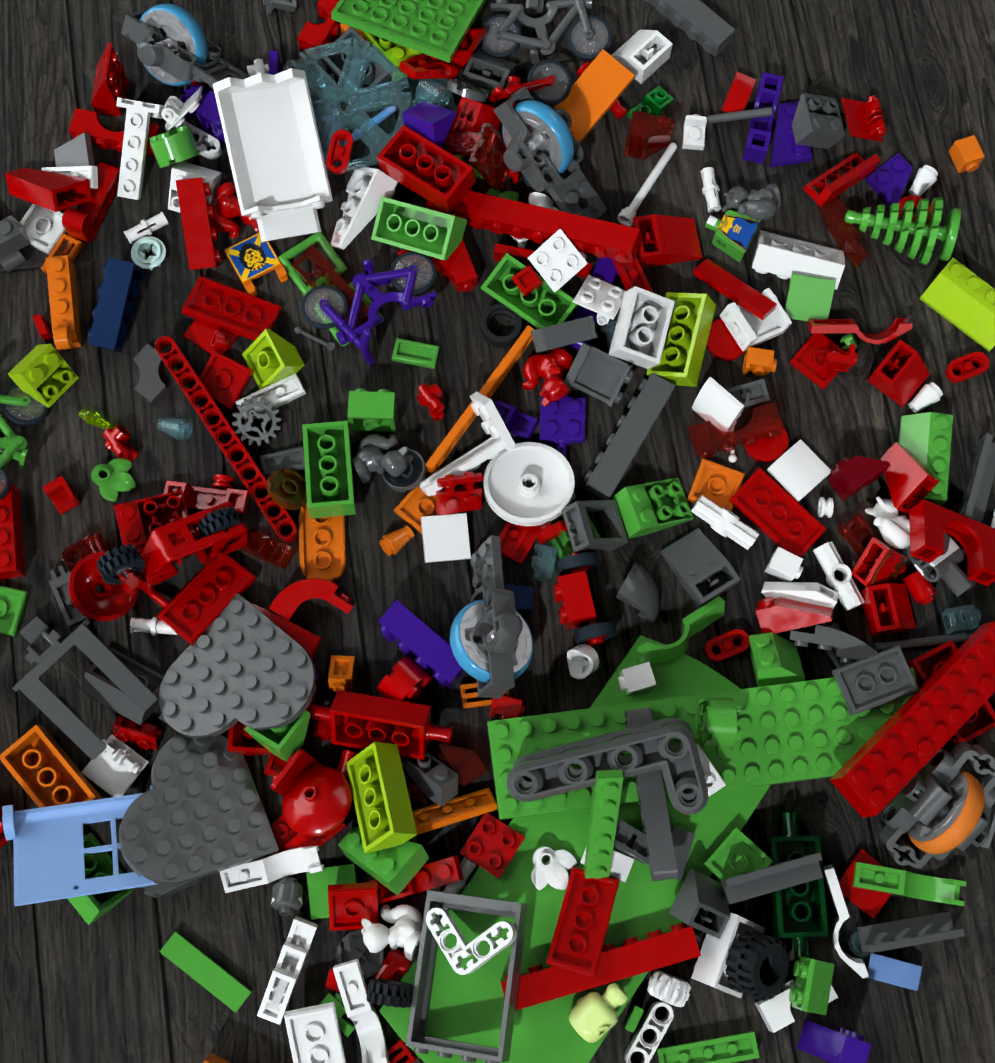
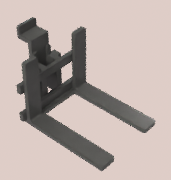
M36 616L20 631V634L30 643L26 648L29 653L24 658L30 664L34 661L38 664L17 682L12 689L15 692L20 689L91 760H94L106 749V744L39 680V677L73 645H76L143 712L157 700V697L90 631L91 625L89 623L91 620L88 617L62 640L60 638L62 633L57 628L51 630L39 616ZM44 638L51 644L45 652L38 648V644Z

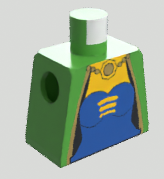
M727 210L722 220L710 215L705 227L716 232L712 240L714 246L736 261L741 262L761 220Z

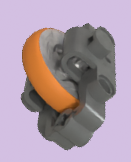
M961 741L949 753L944 749H940L905 785L884 810L882 821L886 823V826L880 832L881 840L897 864L922 868L932 857L938 861L945 859L956 847L964 852L971 844L975 847H980L987 841L989 829L986 826L990 823L986 812L995 803V759L983 746L977 744L971 746L969 743ZM967 761L979 775L974 777L972 774L960 770L961 766ZM907 831L909 838L916 846L914 849L909 844L907 839L904 836H902V834L906 833Z

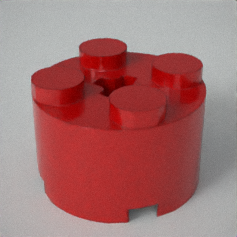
M405 656L392 668L394 670L389 676L386 675L377 687V691L384 698L409 702L412 699L415 702L424 693L421 688H425L433 677L413 659Z

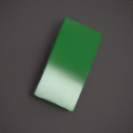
M657 86L645 95L641 103L629 111L627 117L643 130L673 102L674 98L661 86Z

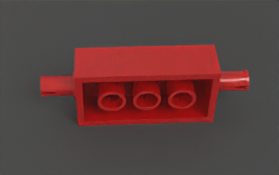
M338 690L331 707L313 704L310 712L311 719L330 722L332 744L365 749L373 742L397 744L399 755L424 760L431 739L451 743L453 736L452 727L448 728L432 724L431 706L347 691Z

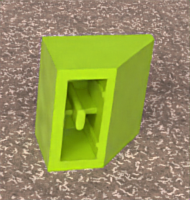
M38 344L8 373L10 378L24 393L47 408H50L79 378L51 344Z

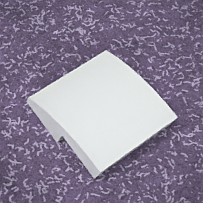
M711 377L703 385L692 406V409L724 437L731 431L734 422L741 416L744 408L741 402Z
M801 439L767 469L797 502L803 499L831 473V469Z

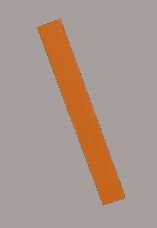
M528 325L479 393L489 399L532 342L531 331L534 330ZM473 402L469 404L425 464L426 471L431 475L436 473L477 417L471 408Z

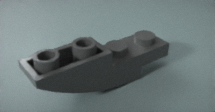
M816 625L815 634L792 630L790 633V640H794V645L808 647L809 643L818 644L817 649L832 651V646L837 647L836 656L841 657L840 662L853 663L855 659L861 660L878 653L858 638L830 627Z

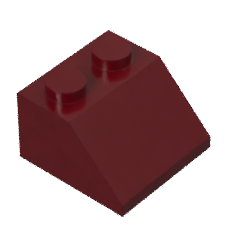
M854 456L850 460L846 457L838 462L836 467L830 471L832 475L827 481L844 502L877 480L891 465L888 461L862 456Z

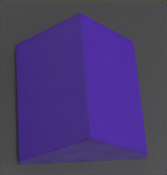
M422 101L402 112L404 126L440 148L457 114L454 111L426 101Z

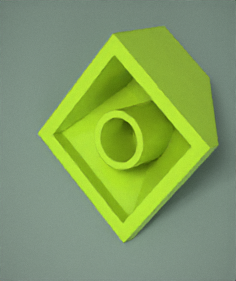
M265 329L242 354L249 369L254 371L253 377L260 390L297 373L304 366L296 347L270 329Z

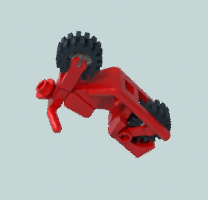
M227 501L155 528L151 532L143 552H139L138 548L131 544H128L126 547L125 545H120V548H112L113 551L105 552L106 555H102L100 560H97V568L104 582L108 585H118L121 582L124 593L126 595L130 594L132 598L141 589L162 608H165L170 601L156 591L154 585L178 573V568L175 565L176 560L179 565H182L183 557L195 553L197 558L207 566L208 561H217L226 554L246 547L249 531L231 502ZM198 524V527L196 528V532H195V531L193 530L192 526Z

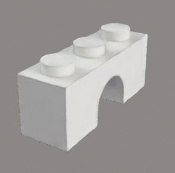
M794 979L787 980L784 987H781V991L775 994L774 998L767 999V1001L759 1000L755 1003L768 1030L773 1033L795 1022L790 1011L791 1001H789L790 988L795 986ZM832 985L828 1003L838 998Z

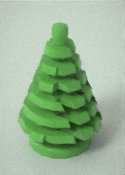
M943 197L933 199L929 210L928 198L921 199L918 202L914 216V202L911 200L905 202L900 219H898L899 203H892L888 217H884L885 205H878L874 215L870 214L871 207L863 208L862 213L848 210L844 220L849 224H859V230L863 233L866 232L867 226L872 227L871 238L876 240L880 230L884 229L882 243L887 246L892 242L894 231H897L894 249L901 254L908 237L907 257L912 260L915 259L919 249V263L927 265L936 239L940 240L938 254L940 260L949 261L958 235L961 209H951L946 217L944 226H939L943 211Z

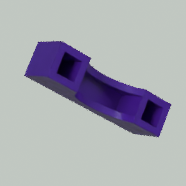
M762 73L753 109L772 107L773 116L751 118L742 160L763 164L765 160L783 76Z

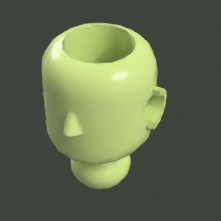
M616 982L609 984L603 995L595 991L590 992L578 999L576 1005L569 1012V1022L588 1043L597 1042L618 1022V1014L615 1008L625 1004L628 1000V995Z

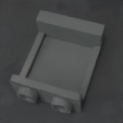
M584 342L564 381L569 387H575L607 403L610 407L614 406L615 403L619 404L624 395V392L621 391L624 384H629L634 372L631 371L633 365L608 355L609 353Z

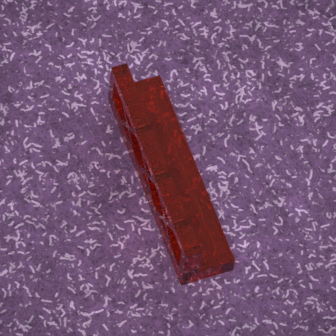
M312 244L292 264V267L312 289L317 287L315 285L316 277H325L329 281L328 286L332 285L345 295L350 306L348 310L350 311L355 292ZM308 258L314 264V273L304 272L299 265ZM319 291L316 293L321 300L326 299L341 315L338 310H344V303L343 306H334L330 302L331 294L336 293L331 291ZM363 301L361 302L358 315L360 318L357 320L356 327L368 318L369 308Z

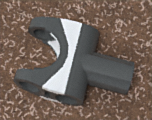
M944 533L945 552L931 563L910 556L909 546L907 551L909 559L927 581L936 582L942 578L957 597L974 585L958 566L964 559L962 550L946 533Z

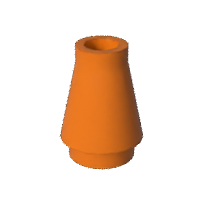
M406 525L399 530L382 536L383 539L379 541V544L388 556L396 555L414 537V533Z

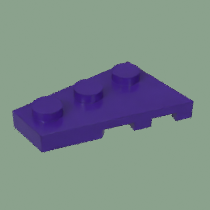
M799 101L781 103L777 107L770 167L811 162L813 158L810 146L796 145L793 134L792 122Z

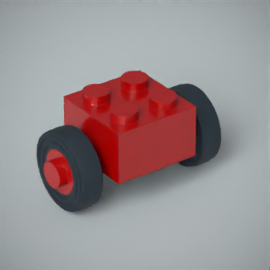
M595 552L573 553L558 561V570L560 575L563 576H558L557 582L554 584L553 596L555 602L560 603L558 611L560 624H565L566 630L579 628L574 631L577 644L591 643V645H597L617 634L614 622H597V619H595L596 612L586 572L600 565L598 555Z

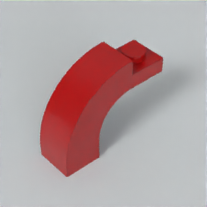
M306 578L294 582L282 590L274 599L269 609L289 621L300 604L309 599L318 598L326 600L347 614L350 613L354 604L351 603L352 598L343 592H340L339 595L335 593L340 584L324 578Z

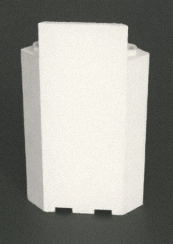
M290 68L276 75L258 73L246 79L228 77L214 83V93L241 215L257 219L261 242L322 232L317 209L325 207V203L333 201L305 71Z

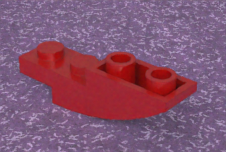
M457 855L423 865L398 896L376 879L366 883L377 882L378 904L464 880Z

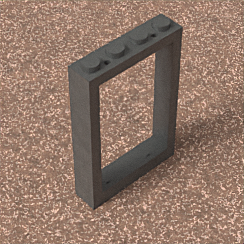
M427 890L406 1038V1046L414 1047L413 1052L428 1054L429 1050L438 1051L437 1056L452 1058V1054L461 1055V1060L467 1062H476V1058L485 1060V1063L509 1061L529 904ZM433 908H449L515 918L514 926L517 930V937L511 945L499 1048L425 1036L438 944L426 923L427 913ZM436 914L437 919L434 923L440 924L441 915Z

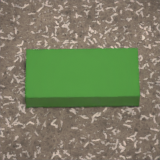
M396 338L392 361L435 369L440 346Z

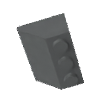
M353 27L346 30L320 55L327 67L367 108L384 93L394 72L393 68Z
M111 647L109 650L157 697V700L143 712L95 664L85 671L80 692L141 725L154 712L159 703V690L164 676Z

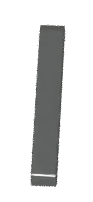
M650 707L625 711L627 728L653 722ZM658 769L634 775L652 881L678 878L661 770Z

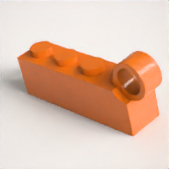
M68 255L47 257L46 269L55 347L57 350L83 347L75 264Z

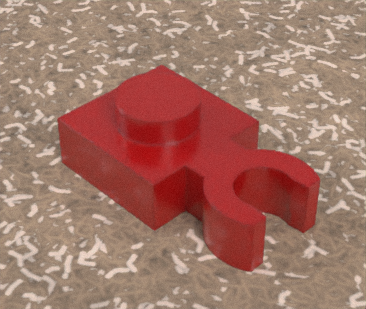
M565 520L555 524L549 522L540 528L541 531L537 539L540 545H543L561 536L562 533L567 532Z

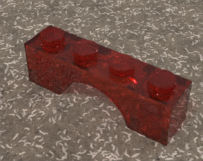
M776 402L753 408L750 422L738 431L725 432L719 430L710 421L688 427V434L695 458H708L713 456L714 452L721 450L729 452L736 449L735 446L742 444L750 446L763 438L767 440L775 439L783 433V424Z

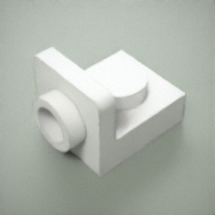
M698 114L686 115L683 125L682 149H704L707 117Z

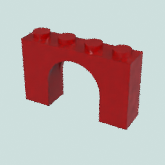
M925 499L909 510L910 556L931 563L945 552L944 533H947L957 539L966 552L968 579L985 586H989L995 581V528Z

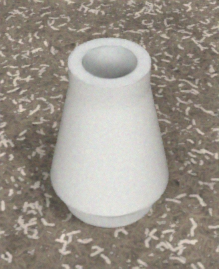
M928 165L919 168L908 193L921 197L937 181L938 172Z
M930 382L921 388L914 399L908 403V406L917 414L921 410L940 401L943 393L935 383Z

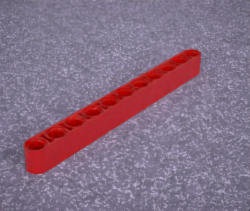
M168 336L160 337L155 343V349L246 489L250 492V495L279 539L285 543L294 542L298 537V529L285 508L280 507L272 500L269 494L265 498L257 497L260 490H267L266 479L175 341ZM172 346L169 352H162L165 347ZM177 364H184L181 370H174ZM189 382H196L193 388H186V385ZM200 400H208L205 406H197ZM212 418H220L217 424H209ZM226 435L232 436V438H231V440H230L229 442H227V443H222V442H221V439H222L224 436H226ZM236 454H244L242 460L233 461V457ZM248 472H256L253 479H245V475ZM273 508L280 509V513L276 517L269 516V512ZM284 527H292L293 531L290 535L284 536L281 534Z

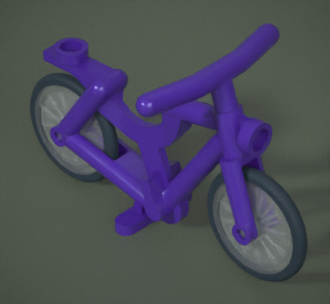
M418 252L404 253L394 260L390 271L374 273L371 259L365 260L363 262L364 273H359L353 278L355 293L348 323L344 320L348 312L347 299L340 290L332 286H318L305 294L301 302L303 318L308 324L318 329H330L336 326L340 330V332L336 333L339 344L354 343L361 350V354L369 365H373L375 358L370 352L369 343L372 335L371 329L383 322V317L377 315L380 307L388 302H398L402 305L403 310L408 311L420 305L425 309L434 304L433 300L436 299L435 291L421 297H413V295L429 290L436 280V267L433 261L424 254ZM393 284L401 292L383 294L375 286ZM365 292L374 301L369 307V320L356 327Z

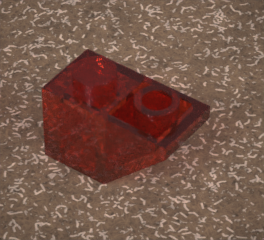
M444 743L438 745L441 750L437 753L443 764H449L451 769L458 774V785L461 784L463 788L488 773L476 751Z

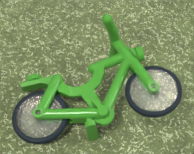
M16 384L7 388L0 395L2 413L15 424L24 426L35 425L44 420L49 412V408L24 393ZM0 414V429L6 436L0 438V449L4 450L0 455L1 500L7 495L11 484L5 467L12 459L20 461L19 467L23 469L27 462L29 450L26 449V439L16 435Z

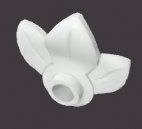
M547 846L538 848L532 858L535 866L531 873L532 883L538 890L543 889L548 883L556 889L565 890L569 881L567 870L577 864L576 859L564 849L554 851ZM548 855L549 861L542 863V857Z

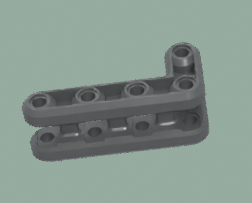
M669 717L525 754L514 763L506 780L507 789L511 796L522 802H531L594 786L596 771L622 770L623 777L626 778L659 769L663 772L670 801L679 812L686 815L696 814L706 806L708 801V788L693 731L684 719L678 717ZM672 738L680 739L678 742L669 741ZM621 751H628L630 754H622ZM573 763L579 764L580 767L573 765Z

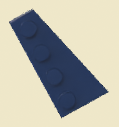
M108 258V262L103 267V283L98 288V305L93 310V326L88 331L89 345L121 353L129 330V324L126 322L134 314L133 300L134 297L140 296L142 287L139 286L141 278L146 277V270L132 262Z

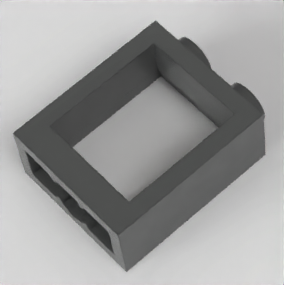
M616 500L575 501L562 509L574 553L613 551L628 543ZM587 512H600L607 538L594 539Z

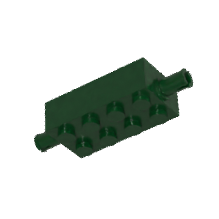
M783 812L784 835L782 837L766 838L767 856L773 860L769 866L813 853L821 854L820 835L801 836L799 834L798 812ZM822 860L818 862L823 875ZM823 878L770 893L773 937L791 938L793 940L794 962L796 960L799 961V956L809 958L808 939L810 937L829 936Z

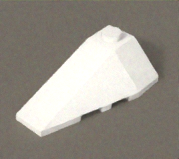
M356 166L346 188V192L349 193L347 201L341 205L343 215L336 222L330 245L344 250L375 217L381 196L386 198L393 196L398 182L379 169Z

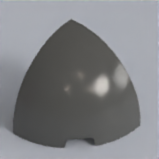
M635 562L616 598L640 610L638 616L654 624L658 616L660 604L658 588L649 572Z

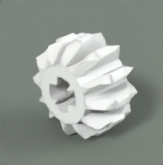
M659 970L654 971L650 977L647 989L650 995L670 1005L684 1007L690 996L689 992L691 989L687 982Z

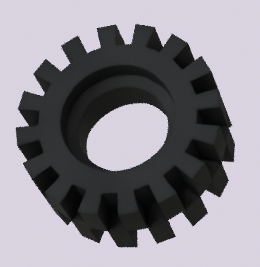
M373 978L369 980L366 1000L378 1005L409 1008L412 1003L414 985L396 980Z

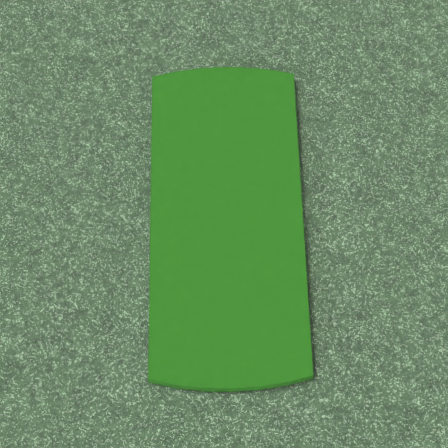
M640 635L590 708L738 690L740 688L702 662L683 654L671 662L650 664L656 686L627 695L625 690L621 691L618 677H620L621 670L640 665L637 662V658L644 654L638 652V647L647 641L655 645H665ZM770 785L715 792L708 797L706 806L696 814L686 815L679 812L673 807L670 798H667L666 804L670 828L672 825H677L681 829L695 833L681 881L676 879L652 881L649 865H644L634 859L626 882L620 881L604 945L614 943V946L617 947L624 945V939L637 936L638 940L648 937V932L661 929L662 933L671 931L670 926L681 923V920L669 912L690 869L692 868L711 877L713 873L703 863L734 827L740 831L742 830ZM639 802L621 804L619 806L618 818L644 833ZM591 808L513 818L508 826L523 835L525 839L500 879L479 867L460 894L529 904L520 975L528 973L529 967L542 964L543 968L551 966L546 964V960L566 889H556L549 883L541 890L534 886L531 880V873L535 867L532 860L533 854L542 846L550 847L554 851L564 849L576 859L577 864L574 867L584 870V865L580 861L587 846ZM615 847L613 848L614 851L619 852V853H621V854H623V855L628 856L627 854H625V853H623L622 851L616 849ZM548 855L542 857V863L549 861ZM570 868V869L567 870L569 877H570L572 868ZM456 909L448 911L468 944L498 922L505 921L514 925L515 921L513 917ZM450 926L443 927V931L450 929ZM501 928L502 933L498 937L492 938L495 941L499 938L507 939L509 929ZM452 933L446 938V944L451 949L457 944V938ZM484 940L479 944V952L485 956L490 951V945ZM437 944L425 1036L499 1048L505 1001L500 981L505 979V974H508L511 945L473 973L460 975L453 970L440 946ZM474 955L469 958H461L463 962L460 966L468 968L467 962L477 958ZM418 956L400 982L414 985ZM648 972L614 981L628 995L627 1002L615 1008L618 1017ZM611 983L516 1010L509 1061L503 1063H589L609 1031L597 1042L588 1043L572 1027L568 1015L579 998L593 991L603 995L606 992L607 986ZM383 1005L379 1012L406 1043L411 1007L401 1008ZM429 1050L428 1054L414 1052L424 1063H485V1060L476 1058V1062L462 1061L461 1055L452 1054V1058L437 1056L438 1051Z

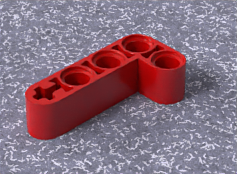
M100 162L97 165L98 189H90L92 200L78 204L77 209L67 208L62 216V225L68 235L88 243L94 241L118 190L120 168L104 162Z

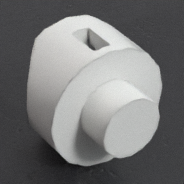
M579 644L567 651L569 672L573 678L583 679L595 672L599 667L598 654L590 645Z

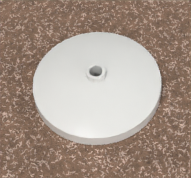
M536 442L517 443L509 451L505 448L501 450L500 454L491 459L487 465L483 480L484 494L491 509L505 521L520 526L543 525L558 518L562 514V509L571 503L575 485L574 473L567 459L554 448Z

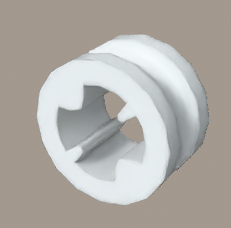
M820 497L818 516L823 517V515H826L828 518H831L834 508L833 498L829 497L825 500L824 497Z

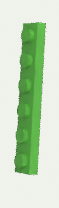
M622 770L596 771L584 864L585 878L600 879L610 876L624 778Z

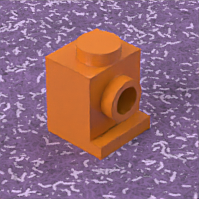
M748 347L744 354L742 375L746 376L747 372H752L753 375L764 376L770 372H775L777 359H774V351Z

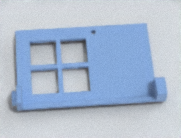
M143 793L14 811L13 805L2 806L6 841L13 840L14 905L21 906L156 885L154 881L142 875L139 876L135 872L119 874L118 850L120 846L117 843L116 820L123 819L128 807ZM110 821L112 844L84 848L83 824ZM112 851L114 875L85 879L84 855Z

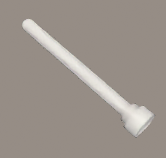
M676 143L669 144L630 206L620 211L617 219L621 224L631 227L638 207L676 151Z

